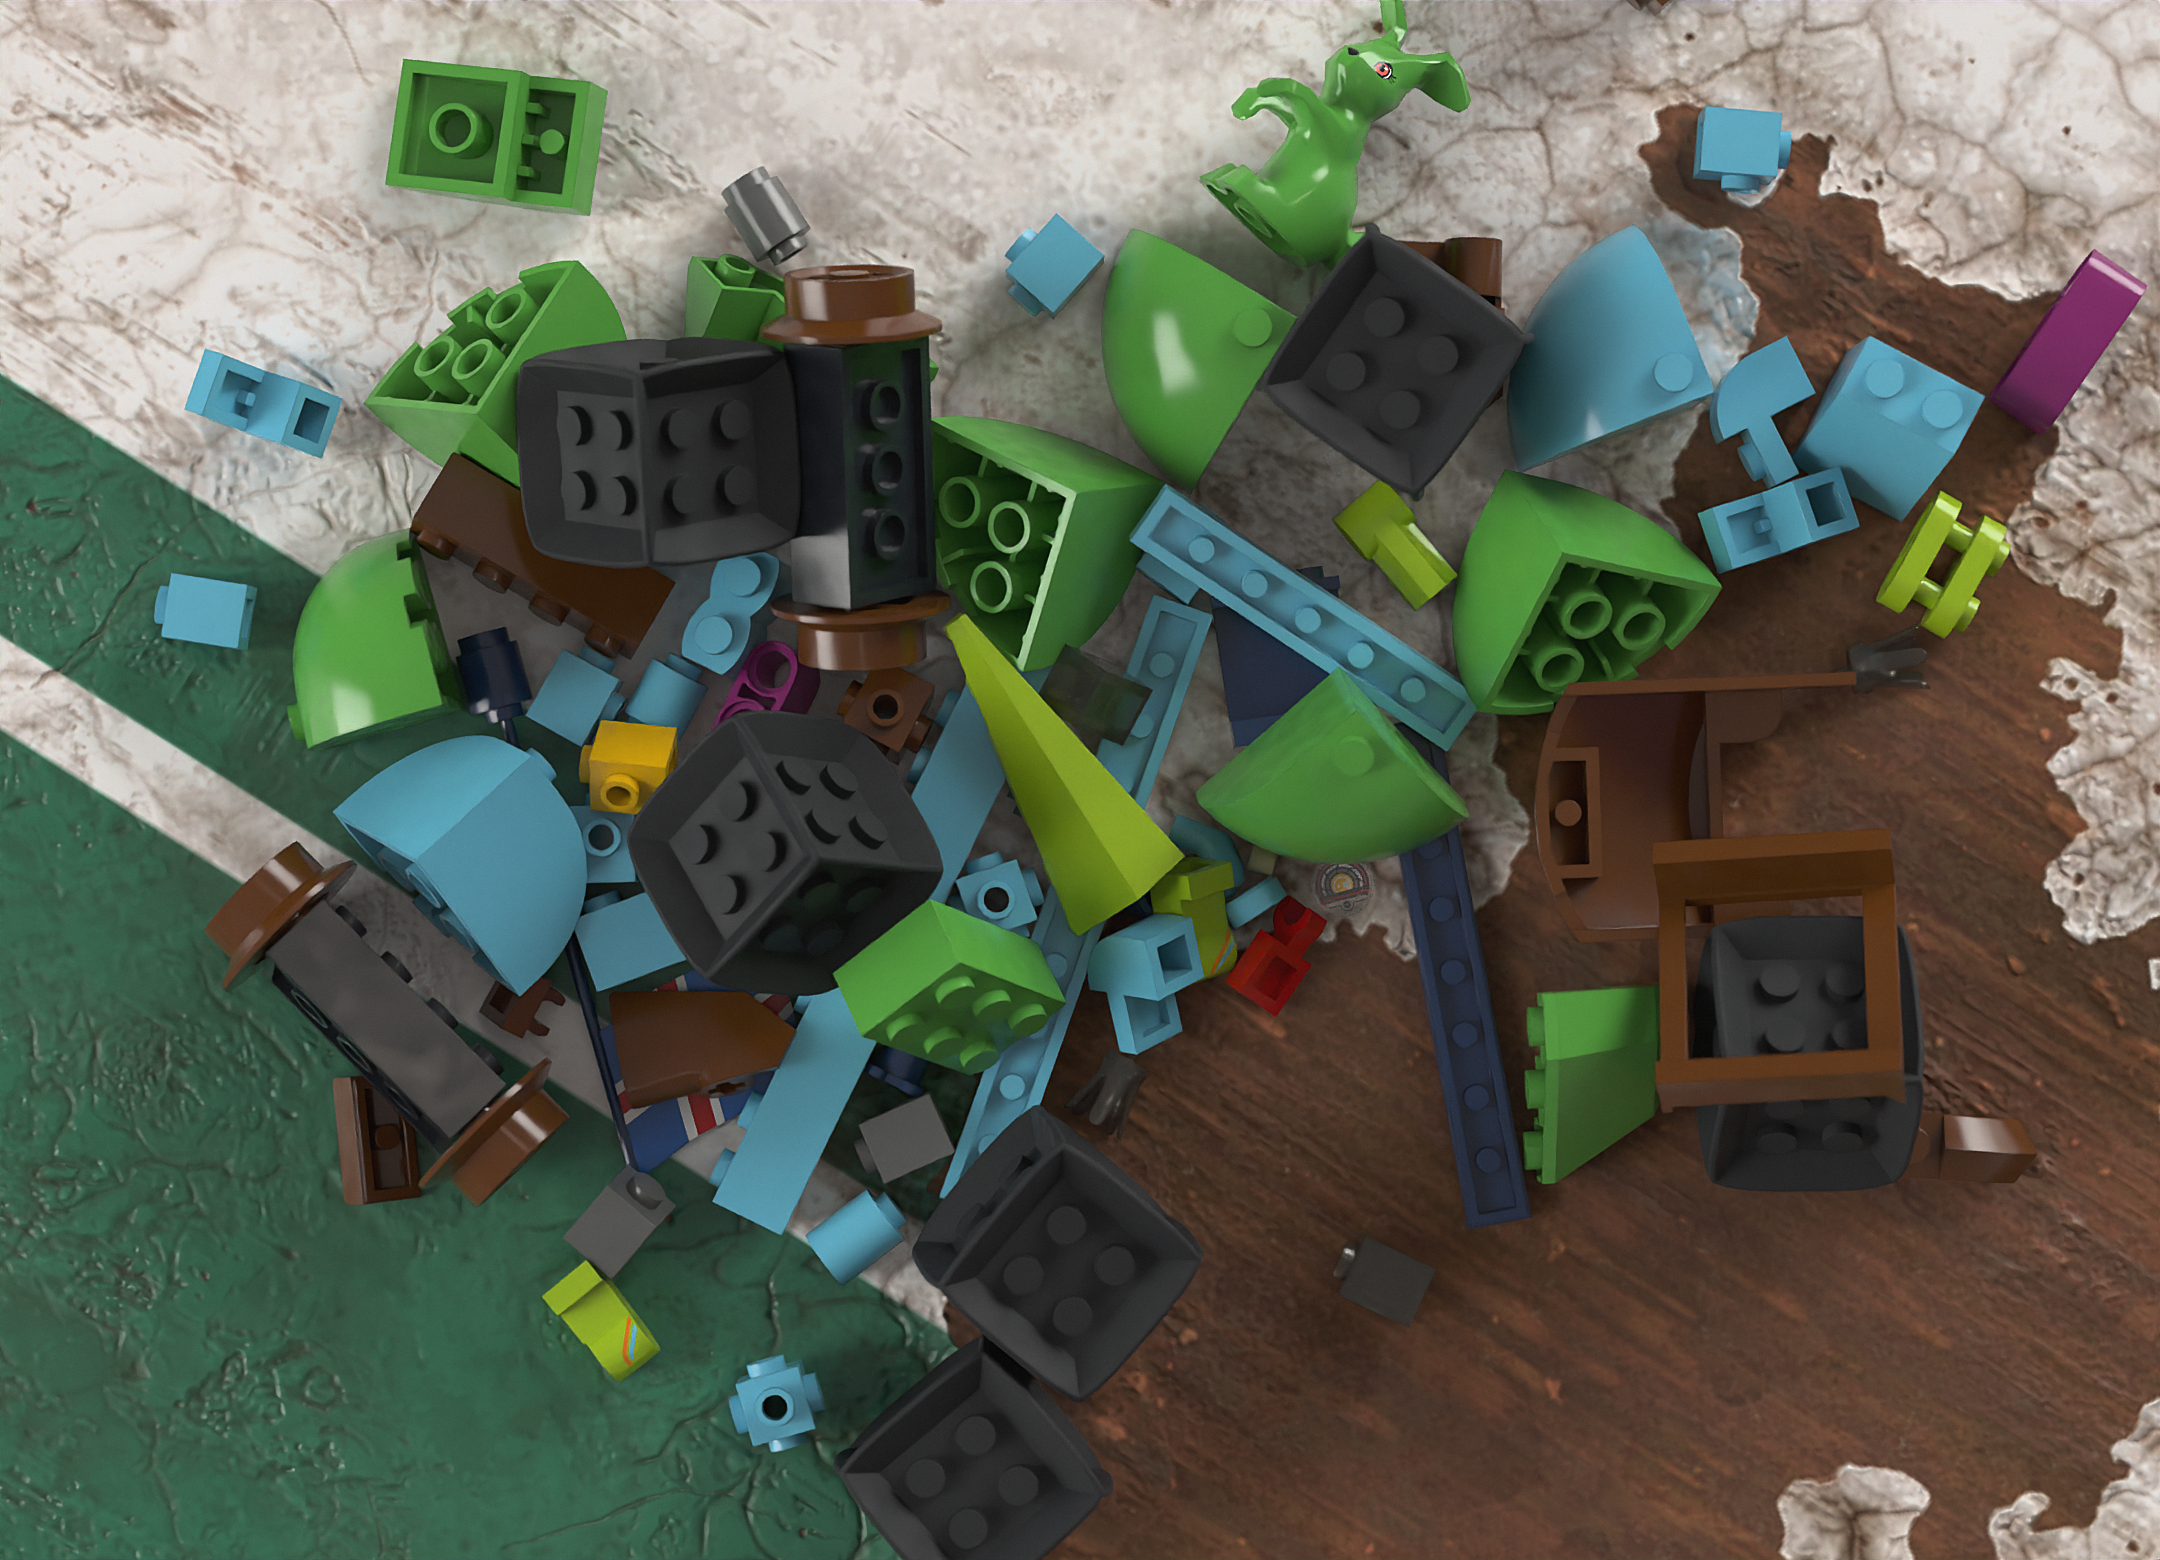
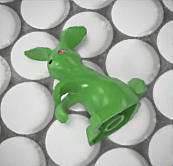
M1380 0L1381 19L1386 33L1382 38L1344 45L1325 62V80L1321 96L1317 97L1311 88L1292 78H1267L1261 80L1257 87L1247 88L1232 104L1233 116L1242 121L1254 116L1261 109H1267L1278 116L1289 128L1285 141L1256 175L1244 164L1237 167L1233 163H1228L1200 176L1199 182L1257 239L1280 258L1298 267L1309 268L1321 262L1332 272L1348 250L1365 234V232H1354L1351 229L1352 219L1358 202L1356 165L1360 159L1372 122L1395 110L1406 94L1414 88L1421 90L1435 102L1458 113L1467 109L1471 102L1464 72L1450 53L1416 55L1405 54L1400 50L1408 36L1402 0Z

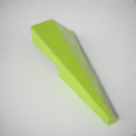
M958 613L943 627L944 631L953 643L965 672V681L971 696L976 699L989 732L987 734L1024 823L1030 828L1040 852L1046 876L1054 886L1067 917L1065 919L1066 924L1074 935L1080 936L1139 900L1178 864L1185 855L965 613Z

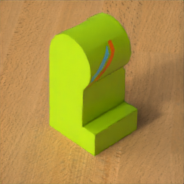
M1191 856L1184 858L1150 889L1153 914L1165 913L1192 918L1204 978L1190 985L1229 972L1235 966L1237 960V946L1235 938L1228 927L1224 890L1235 887L1231 861Z
M588 1259L542 1296L557 1316L560 1315L580 1341L588 1345L601 1365L619 1383L625 1381L661 1351L658 1342L613 1281Z

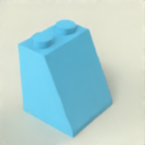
M1869 335L1846 351L1791 458L1796 468L1810 475L1840 466L1851 497L1901 522L1954 456L1985 396Z

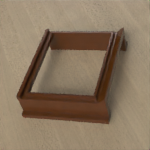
M1890 828L1653 843V868L1659 898L1661 1061L1655 1062L1656 1089L1659 1091L1662 1112L1671 1113L1673 1112V1107L1882 1095L1906 1104L1896 883ZM1862 896L1869 1050L1688 1060L1686 906Z

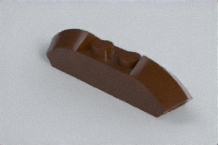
M1922 1112L1911 1160L1902 1177L2014 1184L2038 1153L2019 1120Z

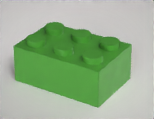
M932 899L927 900L833 973L861 1037L970 1076L992 1067L999 1060L1002 1052L1022 1037L1030 1036L1040 1031L1047 1024L1048 1018L1067 1004L1037 942Z

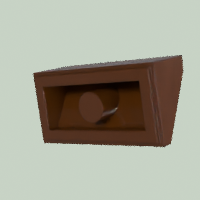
M362 1075L334 1078L333 1094L345 1203L347 1205H366L422 1197L421 1188L418 1186L420 1175L415 1129Z

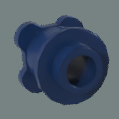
M883 1044L875 1061L868 1059L864 1071L919 1098L925 1088L920 1083L931 1061Z

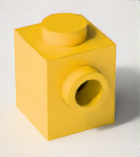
M601 720L594 744H584L580 757L579 779L581 783H589L590 810L637 815L654 791L678 765L677 728Z

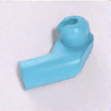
M1177 814L1168 838L1176 847L1197 854L1200 858L1231 861L1235 887L1224 890L1225 899L1234 896L1237 886L1244 882L1245 867L1231 836L1222 830Z

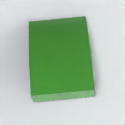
M403 59L385 185L490 204L590 216L608 91L589 81L531 76L518 70Z

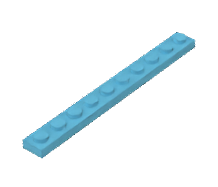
M1153 594L1096 754L1097 760L1143 810H1145L1213 618V615ZM1051 883L1045 898L1046 903L1042 906L1031 940L1038 943L1067 1004L1048 1018L1047 1024L1040 1031L1030 1036L1022 1037L1002 1052L999 1060L992 1067L984 1070L939 1196L940 1198L944 1199L986 1148L1008 1125L1032 1106H1040L1088 971L1090 954L1098 943L1105 921L1080 936L1074 935L1066 924L1065 919L1067 917Z

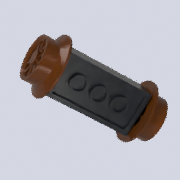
M853 264L792 270L783 275L785 313L759 327L761 337L774 341L788 342L783 343V353L790 367L795 390L801 469L800 516L795 537L790 541L792 593L773 599L770 603V611L777 617L797 624L798 661L805 666L827 670L861 671L889 669L915 664L927 657L926 620L947 610L951 606V596L946 592L937 590L929 335L942 330V321L915 308V278L912 268L894 265Z
M298 841L290 844L259 869L220 908L204 930L231 958L222 988L226 992L235 989L263 967L262 975L442 1156L423 1176L418 1186L421 1189L451 1181L477 1208L480 1207L521 1169L570 1118L543 1090L552 1061L548 1057L543 1059L499 1099L507 1085L499 1077L504 1072V1068L499 1061L479 1043L471 1049L453 1031L459 1024L449 1010L437 999L431 997L425 1003L408 985L413 977L407 968L388 951L379 956L362 939L367 934V930L353 913L343 905H340L335 910L328 905L348 882L358 865L353 860H349L324 868Z

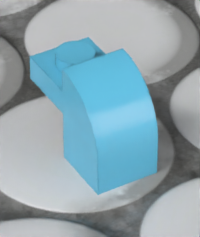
M1787 336L1748 355L1733 366L1717 385L1710 405V426L1716 445L1739 433L1744 442V445L1737 448L1739 457L1751 479L1756 482L1762 478L1767 489L1799 474L1771 417L1816 393Z
M205 349L184 410L240 432L322 459L343 398L305 383L267 372L227 355Z
M1840 466L1698 513L1718 574L1749 564H1755L1860 527Z
M1157 913L1099 941L1093 948L1088 962L1089 989L1107 992L1120 1052L1137 1055L1183 1031L1174 993L1204 978L1192 918Z

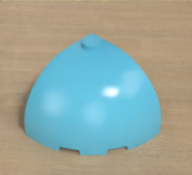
M1632 224L1605 237L1586 249L1568 264L1543 293L1522 329L1523 333H1532L1535 339L1532 343L1524 345L1510 371L1506 399L1507 426L1518 472L1523 473L1695 407L1715 392L1670 279L1649 240L1636 225Z
M484 735L463 736L445 740L423 748L392 764L366 782L333 811L348 832L383 872L388 871L406 890L412 892L416 889L420 893L411 903L447 938L453 936L469 952L473 954L477 952L472 956L473 961L518 996H521L552 966L568 943L581 913L586 891L587 860L580 828L573 813L551 783L557 777L554 769L533 748L524 752L500 739Z

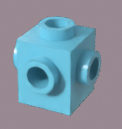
M1001 851L964 863L968 876L956 879L959 893L948 896L951 907L1023 937L1030 936L1026 923L1038 920L1034 907L1046 903L1034 868L1031 867L1021 871L1017 859L1004 863ZM992 887H1000L1008 893L1009 904L1002 912H992L984 904V895Z
M783 1354L746 1365L749 1375L739 1378L735 1384L738 1395L729 1397V1405L738 1434L749 1432L753 1446L768 1442L771 1452L782 1451L808 1442L806 1431L816 1428L819 1422L817 1412L826 1409L817 1374L814 1372L806 1375L802 1359L786 1364ZM771 1395L781 1396L787 1403V1413L780 1418L768 1416L763 1408L764 1400Z

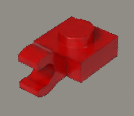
M1287 895L1279 902L1274 911L1273 935L1271 936L1260 929L1225 980V983L1274 1017H1277L1312 966L1302 958V955L1311 943L1317 940L1323 933L1327 920L1309 907L1307 908L1290 895Z

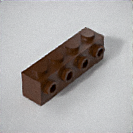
M452 452L416 511L409 529L413 534L419 536L416 540L417 544L429 554L444 561H449L453 556L474 569L473 577L487 588L501 594H505L508 589L530 601L528 608L537 617L555 626H561L563 622H566L586 634L584 641L588 646L598 653L616 659L619 654L629 660L632 659L676 584L675 581L649 566L639 568L602 567L554 559L540 553L534 548L526 527L521 491L455 452Z

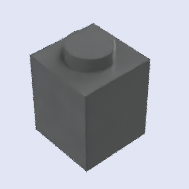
M931 1091L922 1094L919 1098L915 1097L860 1122L859 1128L863 1136L853 1140L867 1174L871 1175L879 1171L884 1184L956 1151L955 1144Z
M627 1164L604 1188L563 1238L612 1280L676 1205L665 1196L664 1189L654 1178L645 1173L637 1172Z

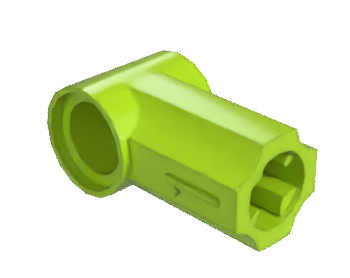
M1379 479L1332 518L1337 529L1366 562H1374L1386 576L1389 583L1414 611L1418 610L1458 576L1415 525L1417 519L1405 502L1390 485Z

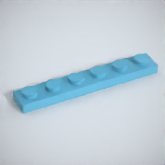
M1165 483L1129 535L1132 543L1329 674L1340 666L1374 704L1445 751L1449 750L1477 711L1465 690L1466 687L1460 679Z

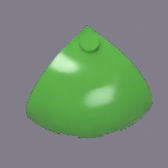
M1130 229L1116 256L1103 300L1101 343L1105 375L1113 402L1136 445L1160 472L1191 495L1255 393V384L1262 381L1271 360L1295 324L1297 317L1189 252L1147 232Z
M578 260L546 263L525 269L520 272L518 277L521 283L499 294H496L490 287H487L464 301L447 314V317L453 324L425 348L417 341L413 343L378 382L363 404L400 438L441 467H444L452 452H455L521 491L516 431V393L522 363L537 355L551 351L627 340L621 318L613 301L603 286Z
M945 416L931 418L936 572L944 590L953 589L962 607L969 615L970 620L1013 667L1022 672L1047 668L1059 663L1082 647L1099 630L1123 597L1137 570L1136 565L1144 553L1143 549L1130 541L1129 535L1166 482L1094 447L1041 429L980 417Z
M1504 469L1470 536L1457 578L1453 603L1452 636L1455 661L1460 679L1478 712L1499 715H1526L1554 711V702H1558L1568 683L1628 681L1638 677L1639 674L1635 667L1654 655L1665 644L1673 650L1702 619L1716 599L1722 586L1708 567L1687 546L1662 527L1632 509L1581 487Z
M410 528L374 538L344 555L320 579L305 604L296 631L293 654V674L297 703L288 705L287 711L297 742L306 740L307 748L310 751L320 752L465 711L420 546L416 542L417 536L409 530Z
M1340 666L1195 792L1199 805L1219 823L1239 837L1262 849L1284 857L1323 864H1359L1405 854L1441 837L1469 817L1465 801Z

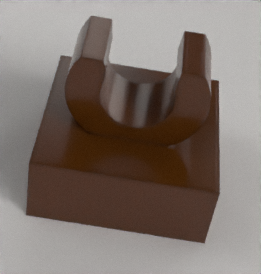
M543 975L521 996H518L495 980L479 1012L501 1029L522 1039L527 1030L537 1036H547L550 1029L535 1019V1014L543 1001H552L556 1005L563 1006L566 999L560 992L551 987L553 982Z

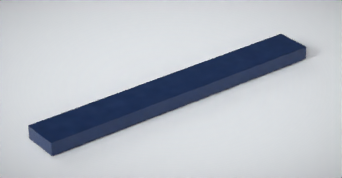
M1394 723L1393 725L1451 786L1444 749L1405 723ZM1457 825L1434 841L1405 854L1398 855L1466 1224L1468 1229L1532 1217L1459 826Z

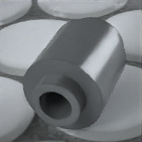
M764 166L748 172L722 191L721 195L728 204L724 211L757 262L770 258L774 266H777L789 260L807 246L802 236L811 227L778 176L771 178Z

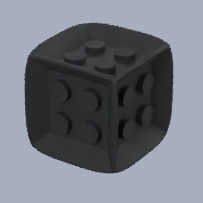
M1368 223L1365 227V234L1338 262L1295 322L1271 360L1262 381L1255 384V389L1259 392L1263 391L1290 418L1354 464L1393 488L1409 494L1413 501L1419 502L1424 496V488L1446 465L1490 404L1512 370L1524 345L1532 343L1535 338L1532 333H1523L1499 309L1435 263L1405 244L1382 234L1377 224Z
M682 337L668 341L659 339H631L551 351L537 355L522 363L516 393V431L520 488L526 527L534 548L540 553L563 561L611 568L675 567L755 554L779 547L795 537L801 504L798 417L792 374L786 356L781 350L758 342L712 337Z
M746 711L738 713L717 725L700 740L654 791L640 809L627 834V845L635 871L668 932L685 958L711 983L730 990L749 993L812 996L827 993L838 988L839 986L833 973L925 903L935 891L944 872L940 851L930 829L900 778L878 747L867 736L849 724L819 716L783 711Z
M1764 916L1737 919L1716 925L1710 931L1705 941L1695 988L1694 1023L1696 1031L1693 1044V1059L1869 1050L1863 916ZM1897 923L1906 1104L1882 1095L1696 1106L1701 1153L1706 1172L1712 1183L1746 1191L1835 1192L1877 1188L1892 1184L1903 1176L1911 1160L1923 1110L1924 1033L1914 957L1909 939L1902 925Z
M1039 1105L1032 1106L1017 1117L986 1148L935 1209L912 1248L913 1260L925 1280L935 1288L940 1289L949 1302L972 1325L1030 1373L1075 1403L1082 1402L1099 1390L1133 1355L1182 1296L1192 1281L1204 1256L1201 1245L1182 1223L1168 1217L1145 1189L1080 1134Z
M982 1332L981 1336L968 1342L948 1356L886 1408L864 1429L850 1448L838 1453L833 1463L835 1473L841 1476L847 1490L861 1511L902 1560H1041L1069 1536L1093 1512L1104 1497L1109 1496L1113 1491V1478L1111 1474L1102 1469L1094 1452L1067 1416L1022 1365Z

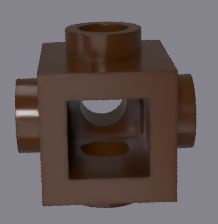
M900 667L870 670L863 684L856 680L851 682L840 702L837 714L844 717L843 723L849 724L867 736L888 761L899 766L907 750L915 754L920 751L932 728L934 720L927 717L926 714L934 701L935 685ZM882 714L891 715L893 718L885 720L879 718L878 716Z

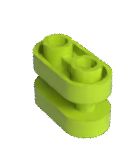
M1938 490L1926 505L1878 592L1876 601L1900 614L1911 599L1927 607L1921 621V626L1944 639L1952 629L1962 634L1968 627L1980 604V600L1973 597L1974 592L1984 574L1991 578L1997 574L2009 554L2011 544L2003 540L2007 527L1986 515H1982L1972 529L1957 522L1956 519L1961 510L1962 502ZM1942 544H1945L1958 551L1939 585L1926 578L1925 575Z

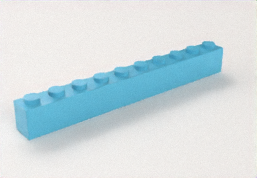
M1064 660L1039 670L1022 672L1017 668L1015 669L1038 695L1045 700ZM967 683L962 693L950 688L934 720V723L944 727V730L934 750L924 746L921 747L906 777L907 781L916 785L911 798L923 816L940 851L944 872L929 899L941 904H945L1006 780L987 734L989 732L976 699L971 696ZM839 987L820 995L798 997L793 1010L803 1014V1017L796 1029L797 1034L780 1068L772 1070L775 1074L765 1095L754 1090L752 1091L736 1124L747 1130L737 1152L735 1153L724 1148L708 1181L719 1187L712 1202L779 1235L783 1234L876 1045L875 1041L861 1037Z

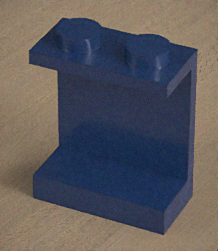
M1323 566L1296 569L1339 599L1338 590L1341 588L1339 575L1324 577ZM1211 595L1210 601L1233 749L1247 747L1330 674Z

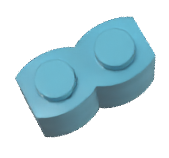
M765 552L719 560L711 580V598L706 600L694 612L685 629L682 641V656L735 682L753 648L762 642H766L767 626L778 618L770 611L771 601L779 596L792 593L791 567Z

